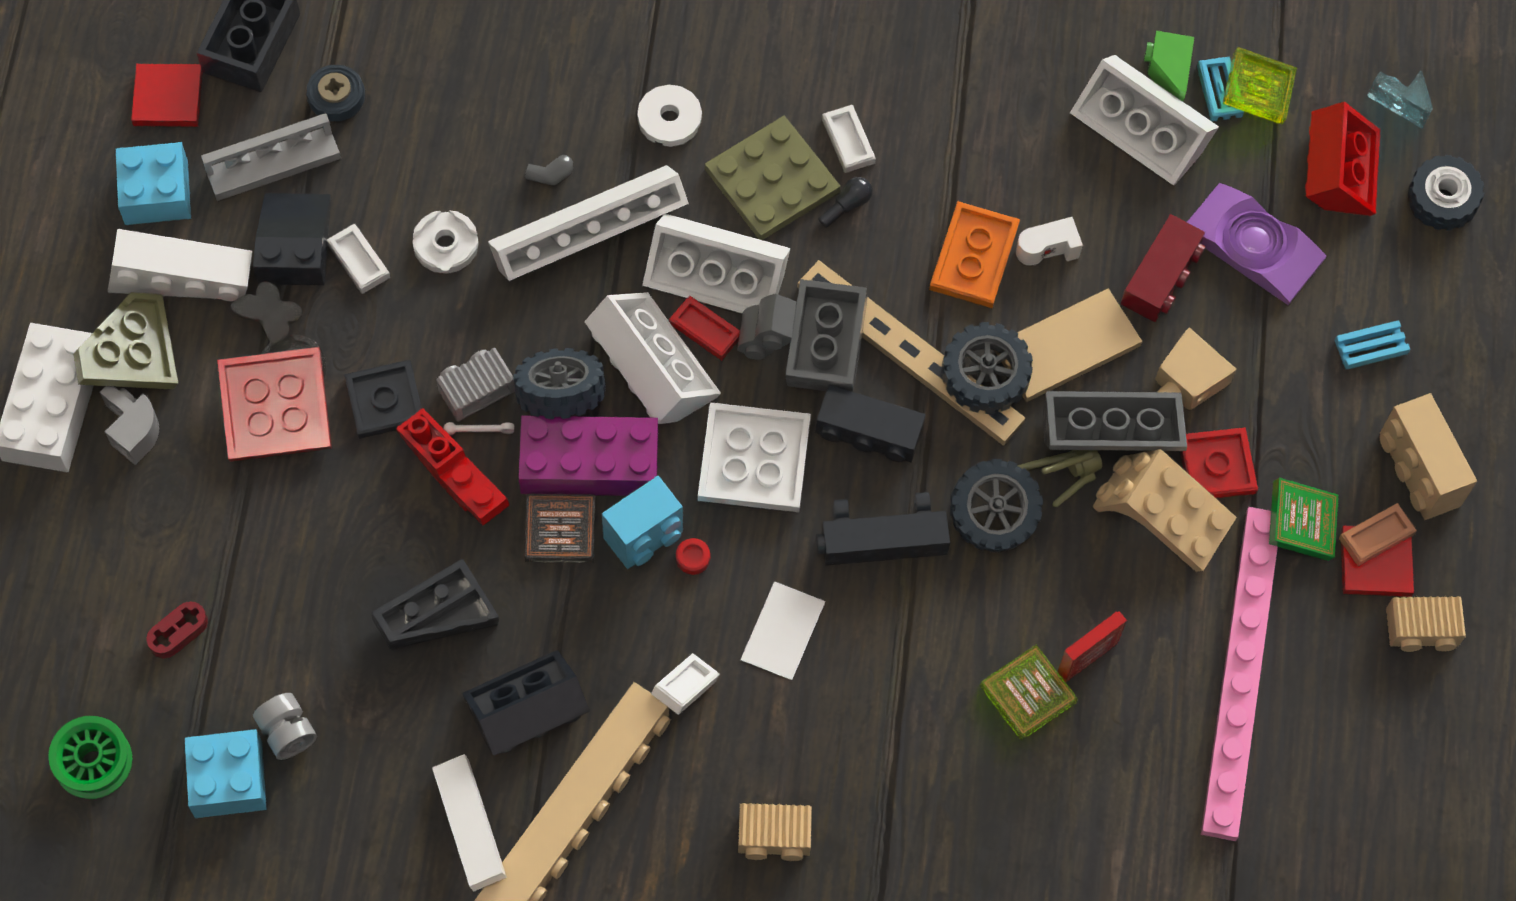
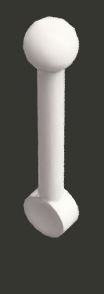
M448 422L444 425L443 429L449 435H453L456 432H502L504 434H511L514 432V424L506 422L501 425H455L453 422Z

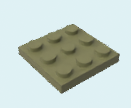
M785 115L705 163V171L759 240H764L840 193L841 189L840 184Z

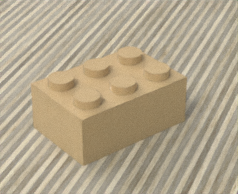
M1429 393L1394 406L1380 432V442L1385 452H1390L1395 462V471L1398 478L1406 483L1410 491V500L1416 511L1421 512L1424 520L1461 507L1477 483V479L1432 394Z

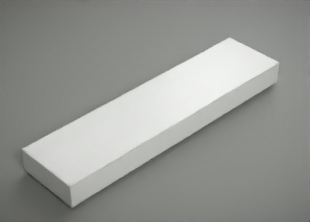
M463 754L433 767L432 769L469 887L474 892L507 878L469 759Z

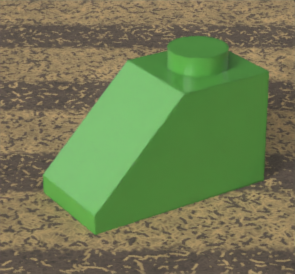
M1156 31L1153 43L1147 42L1144 61L1149 62L1148 75L1156 84L1183 102L1187 91L1194 37Z

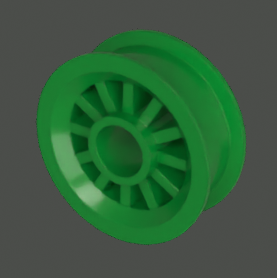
M83 716L68 722L56 733L49 748V765L52 773L67 792L79 798L97 799L113 793L125 782L132 767V750L123 732L115 723L99 716ZM85 736V740L81 741L80 738ZM74 742H76V744H77L76 747H73V746H72V744H73ZM92 751L99 752L94 762L83 763V758L87 753ZM105 768L110 769L107 773L104 771ZM100 773L102 777L96 779V774Z

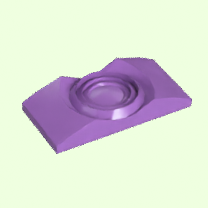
M1221 183L1216 186L1187 221V223L1205 231L1201 244L1205 245L1208 251L1287 305L1291 303L1326 259V255L1299 228L1277 220L1267 213L1252 196Z

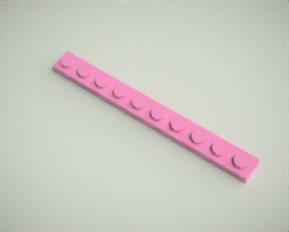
M1248 507L1245 517L1201 835L1236 841L1239 835L1278 548L1269 544L1271 511Z

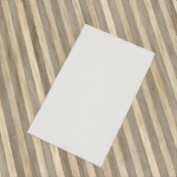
M774 581L741 660L792 680L825 601Z

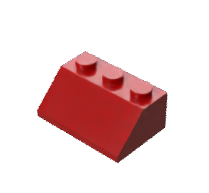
M1345 101L1312 111L1311 126L1309 127V154L1307 156L1308 173L1305 184L1306 197L1327 211L1367 216L1375 215L1380 129Z

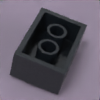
M223 0L197 51L202 72L262 92L300 16L297 0Z

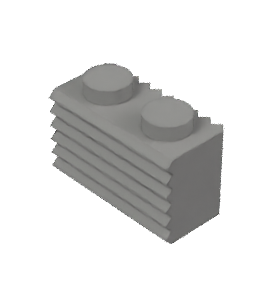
M492 348L490 351L481 350L476 352L466 364H462L460 367L456 365L450 366L443 370L436 379L438 391L457 422L515 392L514 377L496 348Z

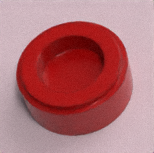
M690 538L680 543L676 550V563L683 572L691 575L705 571L710 563V550L707 544L696 538Z

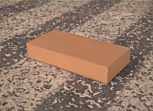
M1396 503L1342 533L1339 540L1357 566H1360L1410 538L1417 530L1399 504Z

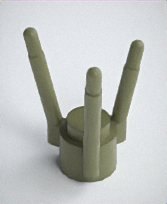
M1071 450L1067 453L1017 466L1030 470L1050 465L1042 469L1043 474L1068 467L1073 476H1081L1076 483L1052 503L1053 507H1058L1085 484L1096 480L1094 472L1102 469V460L1097 450Z

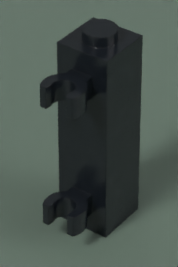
M929 492L915 493V514L849 519L848 500H834V521H823L822 534H816L818 555L824 554L825 566L948 555L950 537L946 511L931 512Z

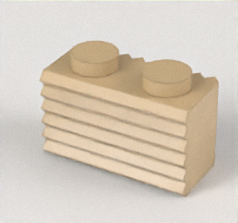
M1459 596L1427 598L1394 597L1386 607L1390 646H1401L1402 651H1417L1422 649V646H1435L1437 651H1450L1456 649L1466 637L1462 600Z
M740 804L738 853H745V857L752 860L766 859L767 854L781 855V859L787 861H799L803 859V855L810 856L812 806Z

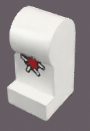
M1073 217L1024 230L1019 236L1016 248L1018 260L1030 266L1040 263L1043 258L1060 254L1065 255L1066 261L1078 259L1083 244Z

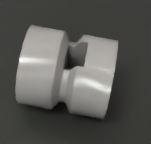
M284 693L269 699L259 706L253 714V718L262 734L269 735L267 742L279 760L288 759L303 752L317 738L308 719L301 717L303 711L293 693Z

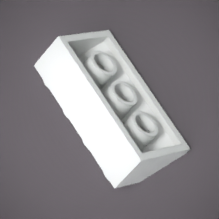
M1116 55L1102 59L1070 111V114L1172 185H1175L1199 158L1219 126Z
M664 214L655 226L642 286L688 298L690 295L699 302L743 313L746 308L759 305L764 297L779 293L791 248Z
M648 292L607 295L584 321L591 330L594 340L601 344L610 357L612 365L621 372L628 382L629 389L638 396L646 407L650 418H658V424L678 422L713 401L721 394Z

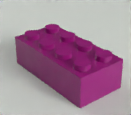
M521 416L519 460L521 494L628 496L657 476L658 418L570 416L571 418L561 419V416L554 417V419H546L545 416Z

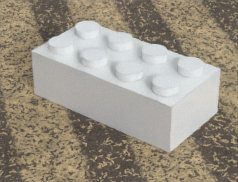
M30 323L0 422V458L2 461L69 472L94 386L78 385L73 354L92 333Z

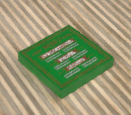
M1280 477L1274 480L1269 544L1327 561L1335 558L1339 495Z

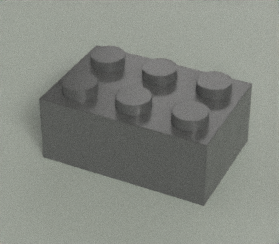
M800 279L786 368L787 386L827 391L828 386L832 385L854 392L867 306L866 287Z

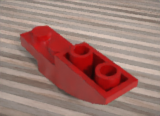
M423 408L396 428L403 440L439 484L464 511L468 510L482 525H485L510 505L507 497L466 457L463 448Z

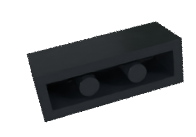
M829 385L817 417L815 433L820 434L822 438L831 442L843 441L852 444L856 449L863 452L875 451L885 454L888 459L895 462L907 461L912 463L924 427L926 414Z

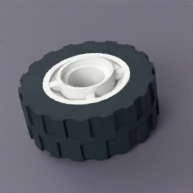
M1438 155L1434 156L1431 160L1427 159L1424 161L1422 166L1416 170L1408 191L1409 207L1414 211V216L1423 221L1424 225L1432 226L1436 230L1446 229L1448 231L1456 227L1461 228L1466 222L1469 223L1477 213L1484 197V182L1481 181L1479 171H1476L1473 168L1474 165L1470 162L1467 163L1463 158L1452 157V155L1441 157ZM1439 190H1448L1452 196L1443 195Z

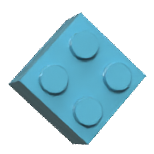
M182 142L116 149L118 208L125 225L191 219L188 160Z
M656 476L602 513L603 538L627 569L635 564L640 566L653 556L655 550L663 545L668 547L681 537L683 532V506L662 479Z
M256 729L185 738L188 806L195 818L267 810L262 741Z

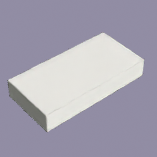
M853 105L822 114V121L845 173L875 164L876 158Z
M355 224L327 239L329 248L362 294L390 278L389 271Z
M692 653L657 683L651 694L679 715L717 681L720 674Z

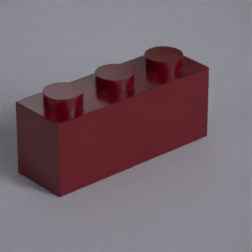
M1170 214L1126 287L1120 305L1155 323L1161 312L1167 315L1176 299L1172 295L1176 287L1180 289L1184 287L1191 274V271L1187 270L1191 262L1198 263L1206 248L1205 245L1201 244L1205 231Z

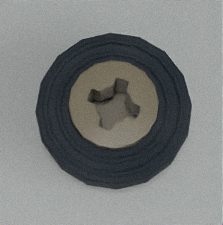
M328 65L320 68L311 76L307 84L306 97L311 110L319 116L326 113L329 121H343L353 117L361 109L365 100V88L360 76L351 68L343 65Z

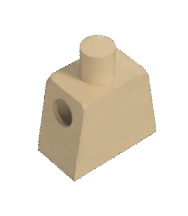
M1189 327L1159 367L1155 380L1162 387L1157 392L1181 393L1183 406L1191 410L1227 387L1234 377L1236 368Z

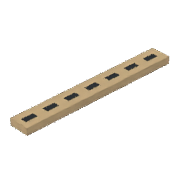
M819 260L801 278L804 280L852 286ZM867 297L862 338L1004 446L1024 424L1026 418L1011 406L1002 412L1001 409L995 410V413L985 414V411L979 410L977 413L970 411V407L966 405L963 407L959 405L954 395L950 396L946 390L947 385L942 380L944 355ZM966 375L969 378V380L976 383V379H974L970 375Z

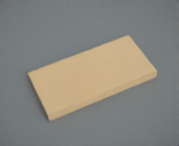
M1109 288L1017 332L1018 338L1020 340L1024 339L1027 343V351L1032 354L1033 370L1026 393L1024 392L1022 396L1028 402L1045 394L1046 391H1051L1141 346V338ZM1005 359L1002 362L1003 366L1011 369V364Z

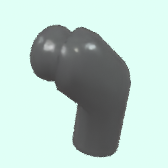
M561 155L546 167L528 164L525 179L551 186L557 185L572 173L573 161L569 156Z

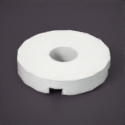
M664 85L656 87L645 94L639 103L637 117L640 130L648 140L654 143L655 141L663 143V146L672 147L682 145L694 138L701 124L702 110L699 100L689 90L681 86ZM666 111H674L678 114V118L674 121H666L661 115Z
M449 210L450 213H441V211L430 213L422 218L414 229L413 247L415 256L422 266L433 272L445 274L457 272L469 265L477 254L479 241L476 227L468 217ZM445 235L451 236L454 239L453 244L448 247H441L436 243L440 237Z

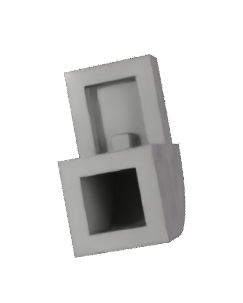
M106 386L100 391L105 405L119 418L105 433L110 444L136 465L153 448L159 435L157 416L151 402L144 394L136 400L124 388L117 390L114 386Z

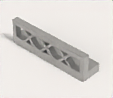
M326 113L201 155L217 201L341 159Z

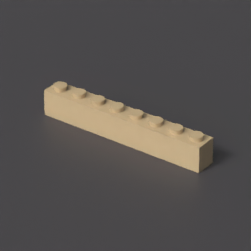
M633 682L502 862L507 878L484 887L475 901H543L548 891L545 887L551 878L558 879L568 865L569 861L566 858L573 848L576 850L581 848L589 835L587 829L594 819L600 821L610 806V803L607 801L613 792L620 793L630 778L628 772L634 763L640 765L651 748L648 746L649 742L655 734L660 737L668 727L671 720L668 718V706L649 691Z

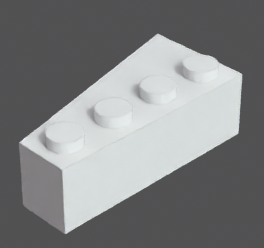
M117 229L108 293L130 294L131 292L162 294V296L222 299L225 301L244 300L248 287L252 251Z

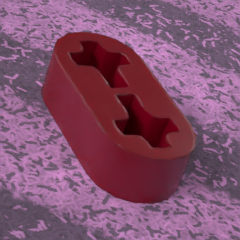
M185 602L154 625L146 637L147 645L152 654L162 659L170 658L198 637L208 624L205 610L196 602ZM188 613L192 616L196 615L198 622L194 625L190 622L186 623L184 616ZM160 635L165 638L169 637L170 645L167 647L162 644L158 645L157 638Z

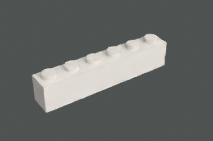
M666 165L492 239L488 243L498 270L510 281L689 203L679 174Z

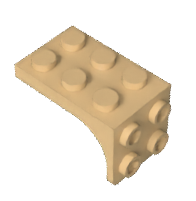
M1161 449L1121 457L1113 467L1114 473L1109 481L1103 484L1097 491V500L1093 504V508L1098 512L1115 511L1133 518L1151 531L1196 572L1204 571L1237 517Z

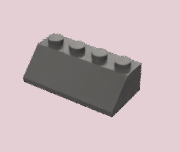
M1046 391L1042 419L1044 443L1050 450L1155 451L1161 449L1162 451H1187L1181 393Z

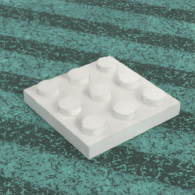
M710 402L698 501L799 512L811 414Z

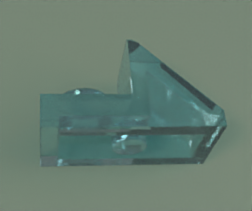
M1421 70L1409 87L1403 85L1397 78L1388 76L1380 71L1368 93L1369 98L1422 129L1433 110Z

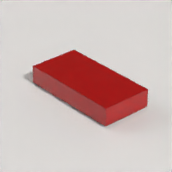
M690 295L669 319L670 324L721 361L739 341L740 330Z

